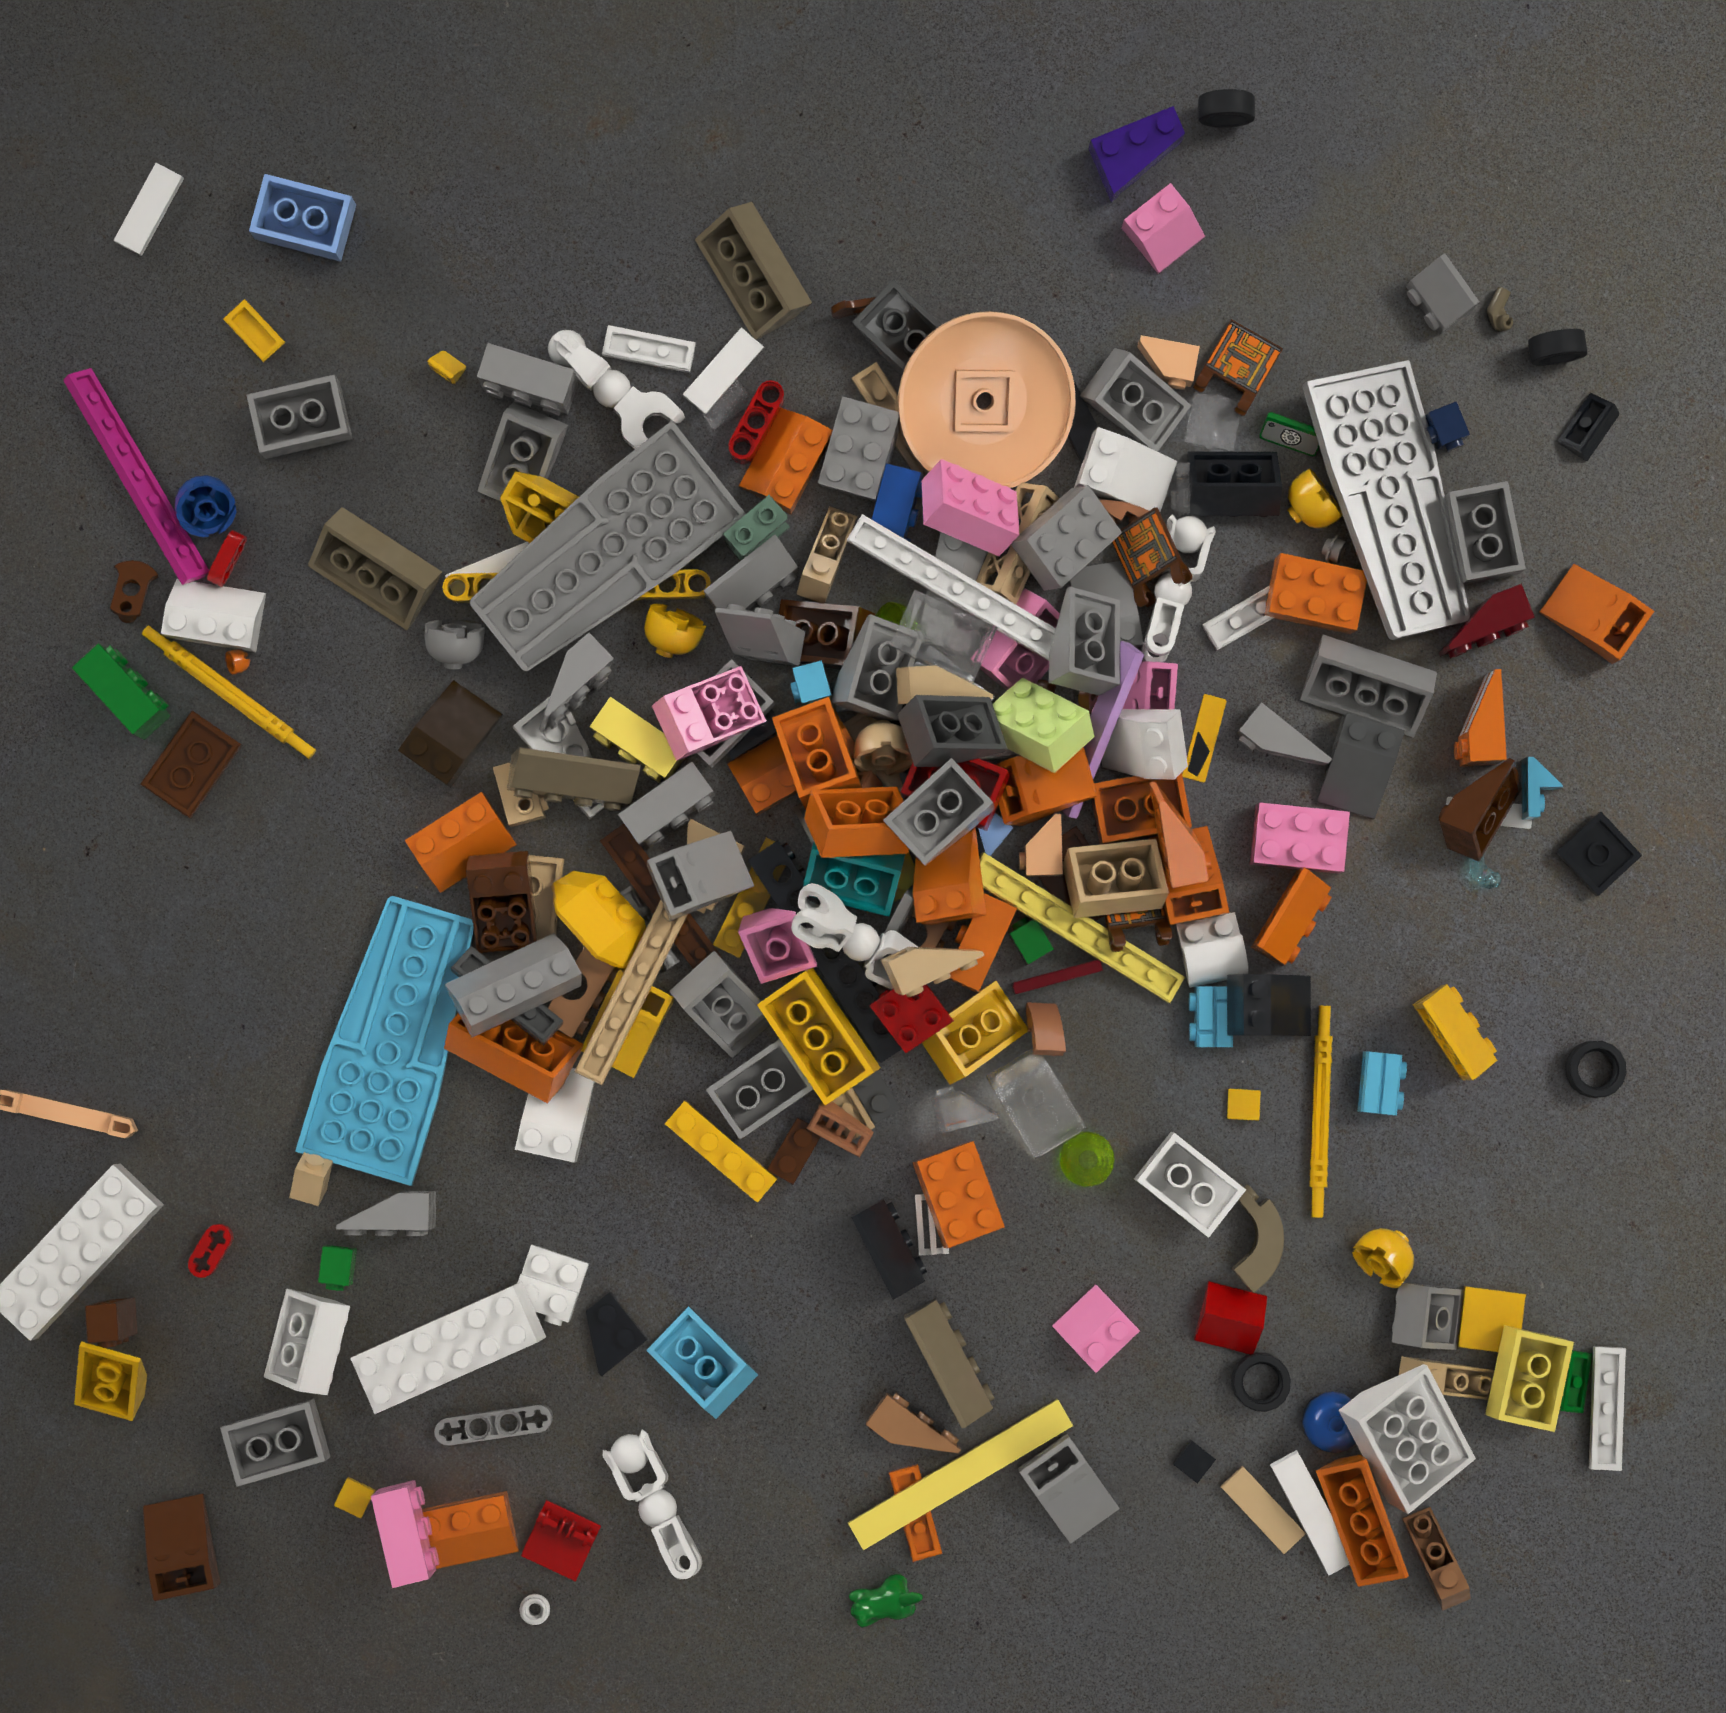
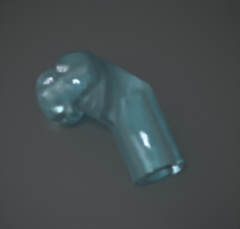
M1485 853L1480 862L1469 858L1470 875L1478 884L1487 889L1496 888L1501 884V875L1485 865Z

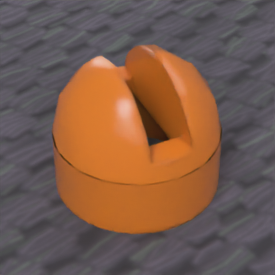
M242 649L230 650L225 653L226 665L232 675L242 673L248 669L250 659H245L248 653Z

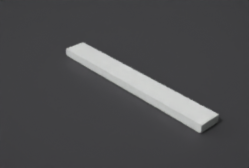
M861 515L847 538V542L1049 661V652L1056 628L865 515Z

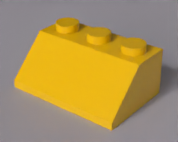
M1448 984L1441 985L1412 1005L1461 1080H1474L1498 1061L1494 1056L1497 1052L1496 1048L1489 1038L1483 1039L1477 1028L1480 1025L1471 1012L1466 1013L1460 1003L1463 1002V998L1454 986L1450 988Z

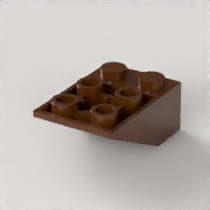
M529 851L468 856L466 875L477 951L483 953L517 950L536 942L537 932Z
M204 1493L144 1505L147 1565L153 1600L158 1601L211 1590L220 1585L221 1581Z

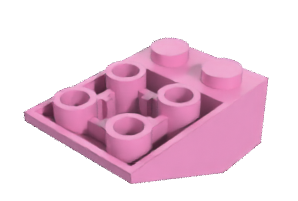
M1142 661L1122 709H1175L1178 664Z
M742 666L667 694L652 705L676 761L703 751L766 722Z

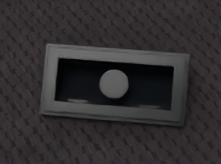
M1590 393L1557 442L1581 459L1588 461L1618 418L1619 411L1616 405Z

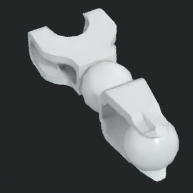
M558 331L550 339L548 353L555 364L574 369L578 380L588 390H593L597 401L605 407L613 408V412L621 419L623 440L634 450L648 440L643 433V424L651 416H661L669 422L673 420L675 424H679L685 419L683 411L664 393L653 391L643 393L634 386L631 388L630 381L625 374L617 370H610L611 366L608 362L586 348L584 339L575 331Z
M1172 514L1167 519L1166 527L1176 549L1182 553H1195L1199 551L1195 568H1189L1193 576L1190 582L1175 584L1171 578L1170 569L1163 572L1162 576L1158 578L1154 589L1157 600L1145 632L1144 645L1141 647V652L1144 654L1143 661L1162 663L1166 661L1176 640L1184 606L1192 596L1191 582H1196L1204 570L1210 544L1216 531L1214 526L1207 529L1205 524L1195 516H1185L1177 520ZM1149 652L1159 655V657H1152Z
M808 884L799 892L798 907L801 911L793 918L791 926L793 934L814 948L827 947L837 952L843 948L844 953L849 958L856 961H865V975L868 979L893 989L880 959L886 954L892 955L906 947L918 946L895 930H890L879 936L872 926L864 923L856 924L857 916L846 909L841 899L818 884ZM807 897H817L820 901V905H817L816 903L809 901ZM808 922L814 927L804 928L801 923Z
M641 1429L639 1436L627 1434L619 1437L611 1447V1451L603 1450V1458L611 1468L623 1497L629 1501L635 1500L639 1502L638 1511L640 1518L646 1525L653 1528L651 1531L671 1574L677 1579H688L694 1576L702 1567V1557L679 1515L676 1516L677 1505L674 1497L669 1492L663 1490L665 1488L664 1484L668 1481V1473L652 1446L649 1434ZM649 1459L657 1476V1481L652 1484H644L641 1490L634 1492L624 1473L640 1471ZM682 1555L687 1556L690 1560L689 1569L681 1566L679 1560Z

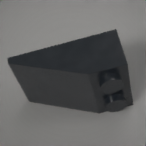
M1276 974L1227 975V1036H1311V976Z

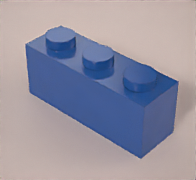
M886 463L871 519L910 543L911 539L907 538L910 526L915 527L919 510L915 509L917 498H922L923 474Z

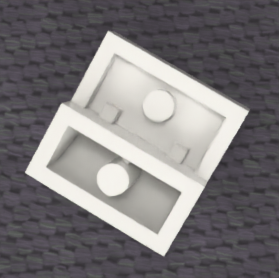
M1235 912L1176 924V932L1189 988L1227 980V975L1248 974L1246 949Z

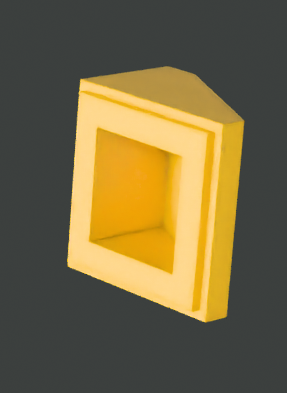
M440 351L427 361L431 370L451 384H456L466 370V366L446 351Z
M1228 1089L1227 1119L1259 1121L1261 1091Z

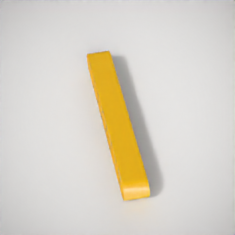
M698 569L679 570L670 576L676 581V587L673 591L663 592L658 584L636 600L701 599L705 597L704 590L694 592L690 589L689 583L694 577H702L706 581V587L704 588L706 589L711 585L710 577L706 572ZM498 573L451 574L443 582V592L448 599L455 603H470L471 598L480 591V584L485 580H491ZM457 580L464 582L465 591L460 596L451 595L450 585Z

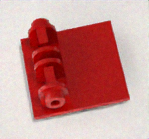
M927 984L923 986L924 990L921 993L912 997H907L906 994H897L894 988L892 990L888 989L879 996V999L869 1005L905 1054L954 1021Z
M546 1500L521 1556L576 1582L601 1525Z

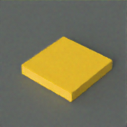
M1464 1286L1457 1347L1499 1352L1504 1325L1522 1329L1526 1294Z

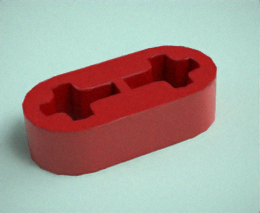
M235 530L229 532L208 572L207 581L220 587L225 585L245 547L247 536Z
M212 1225L203 1234L188 1260V1268L194 1276L203 1278L212 1275L216 1271L233 1242V1232L227 1225ZM224 1231L223 1238L226 1239L225 1243H218L212 1249L211 1245L215 1240L211 1236L212 1232ZM207 1252H209L211 1255L207 1260V1264L210 1265V1268L199 1271L197 1269L199 1264L195 1262L196 1259L204 1258Z

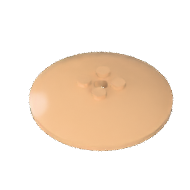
M993 311L965 314L942 324L932 331L911 355L904 369L898 392L899 422L904 439L914 457L927 471L930 472L943 459L1009 488L1029 481L1042 472L1055 459L1068 438L1076 404L1075 386L1071 369L1064 354L1054 340L1035 324L1023 318ZM987 392L991 395V404L987 408L981 409L977 406V397L981 393Z

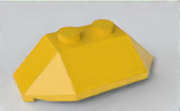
M516 471L500 496L512 533L528 543H531L579 498L577 495L544 477Z
M572 871L555 881L551 888L556 915L596 959L613 967L621 968L625 972L646 930L645 920L603 875Z

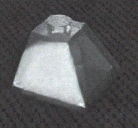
M953 1086L936 1090L937 1096L931 1097L940 1134L1000 1119L998 1112L961 1090L954 1092Z

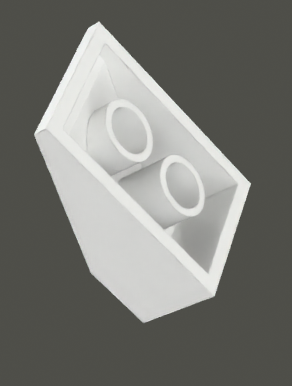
M1097 427L1092 433L1074 488L1089 485L1099 498L1130 503L1149 511L1155 507L1161 512L1177 461L1128 437Z
M1122 709L1102 757V767L1144 779L1175 780L1188 767L1180 709Z
M572 1068L564 1085L548 1104L528 1093L515 1150L569 1162H577L595 1082L575 1073V1068Z
M1174 1132L1169 1133L1134 1178L1135 1181L1208 1238L1246 1191L1245 1188Z

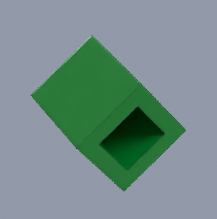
M1025 917L1011 925L1014 931L1008 935L1026 965L1054 950L1038 922L1034 920L1029 921Z
M334 1245L323 1246L318 1283H325L326 1289L344 1291V1286L352 1285L357 1248Z

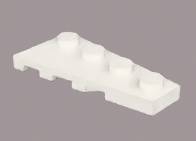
M550 697L513 725V729L530 749L592 758L589 748L569 709L564 714L565 719L554 729L548 727L543 732L539 730ZM592 803V807H578L590 820L604 808V804Z

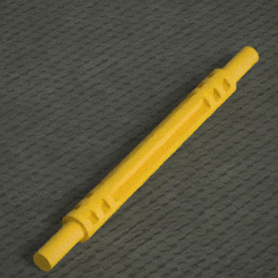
M149 625L143 630L142 635L163 650V655L281 743H288L308 759H311L315 754L316 749L294 734L293 728L179 643L169 641Z
M1319 1005L1318 1035H1315L1312 1145L1309 1187H1312L1311 1217L1323 1218L1324 1187H1328L1327 1167L1333 1036H1330L1331 1006Z

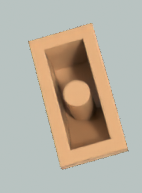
M1141 335L1138 349L1156 375L1173 389L1183 390L1186 386L1191 387L1194 381L1200 346Z
M1055 814L1025 845L1024 852H1019V870H1025V877L1063 875L1061 814Z

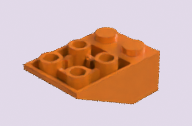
M1576 564L1571 566L1539 611L1540 614L1611 664L1621 660L1655 612L1631 594Z
M1084 747L1055 773L1021 755L995 764L1007 769L1010 774L998 804L1005 825L1024 826L1098 796Z
M1208 826L1192 830L1198 841L1204 842L1206 852H1209L1212 869L1207 870L1209 881L1172 888L1164 871L1169 894L1163 906L1170 926L1230 913ZM1158 836L1148 838V839H1156V840H1157V844H1158V848H1159V852H1160V846H1159Z

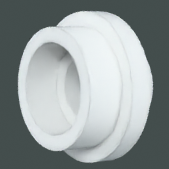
M530 1594L520 1604V1616L530 1625H539L548 1618L550 1604L544 1596ZM538 1604L541 1608L540 1613H531L530 1605Z

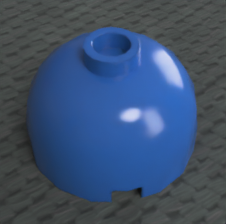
M208 475L196 476L187 480L178 489L175 497L176 517L181 527L191 535L209 537V534L216 532L220 534L226 531L234 521L236 515L235 498L229 487L220 479Z
M1329 1391L1310 1400L1304 1409L1302 1425L1305 1435L1311 1444L1322 1451L1330 1453L1347 1451L1356 1445L1338 1411L1352 1400L1344 1393Z

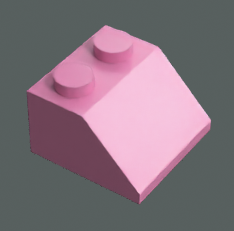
M1171 183L1125 218L1121 227L1158 274L1205 238L1190 206Z
M769 908L742 918L738 933L761 984L817 967V962L810 945L797 938L792 932L791 926L796 915L795 911Z
M1096 1284L1052 1325L1095 1373L1140 1332Z

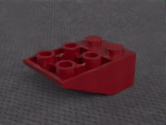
M1522 584L1493 594L1482 602L1470 616V619L1461 626L1440 650V657L1449 654L1451 659L1467 653L1468 650L1473 649L1471 645L1475 643L1480 648L1501 638L1499 635L1501 633L1509 637L1528 628L1527 622L1535 618Z

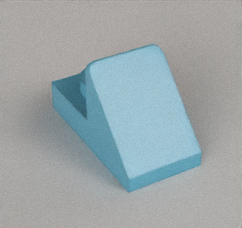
M1526 757L1521 760L1522 820H1534L1541 817V812H1544L1545 797L1544 794H1540V790H1558L1563 788V785L1537 759Z

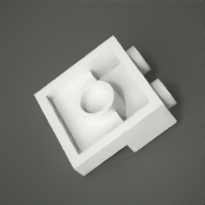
M532 1244L517 1283L523 1282L535 1312L546 1315L544 1321L561 1326L563 1321L569 1322L571 1320L589 1263Z

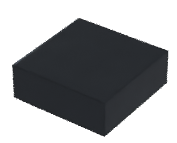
M1190 1440L1173 1462V1465L1198 1484L1216 1459Z

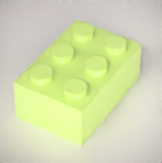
M1023 677L992 704L1007 748L1053 773L1059 770L1095 737L1088 710Z

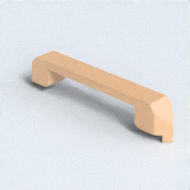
M0 1090V1110L26 1114L104 1132L121 1138H129L138 1131L132 1118L11 1090Z

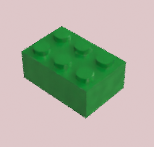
M98 643L72 669L133 735L146 740L171 717L166 710L169 705L158 693L155 694L152 690L148 691L145 688L149 685L147 680L138 671L135 672L131 667L128 669L125 666L129 661L118 649L115 650L111 645L106 648Z

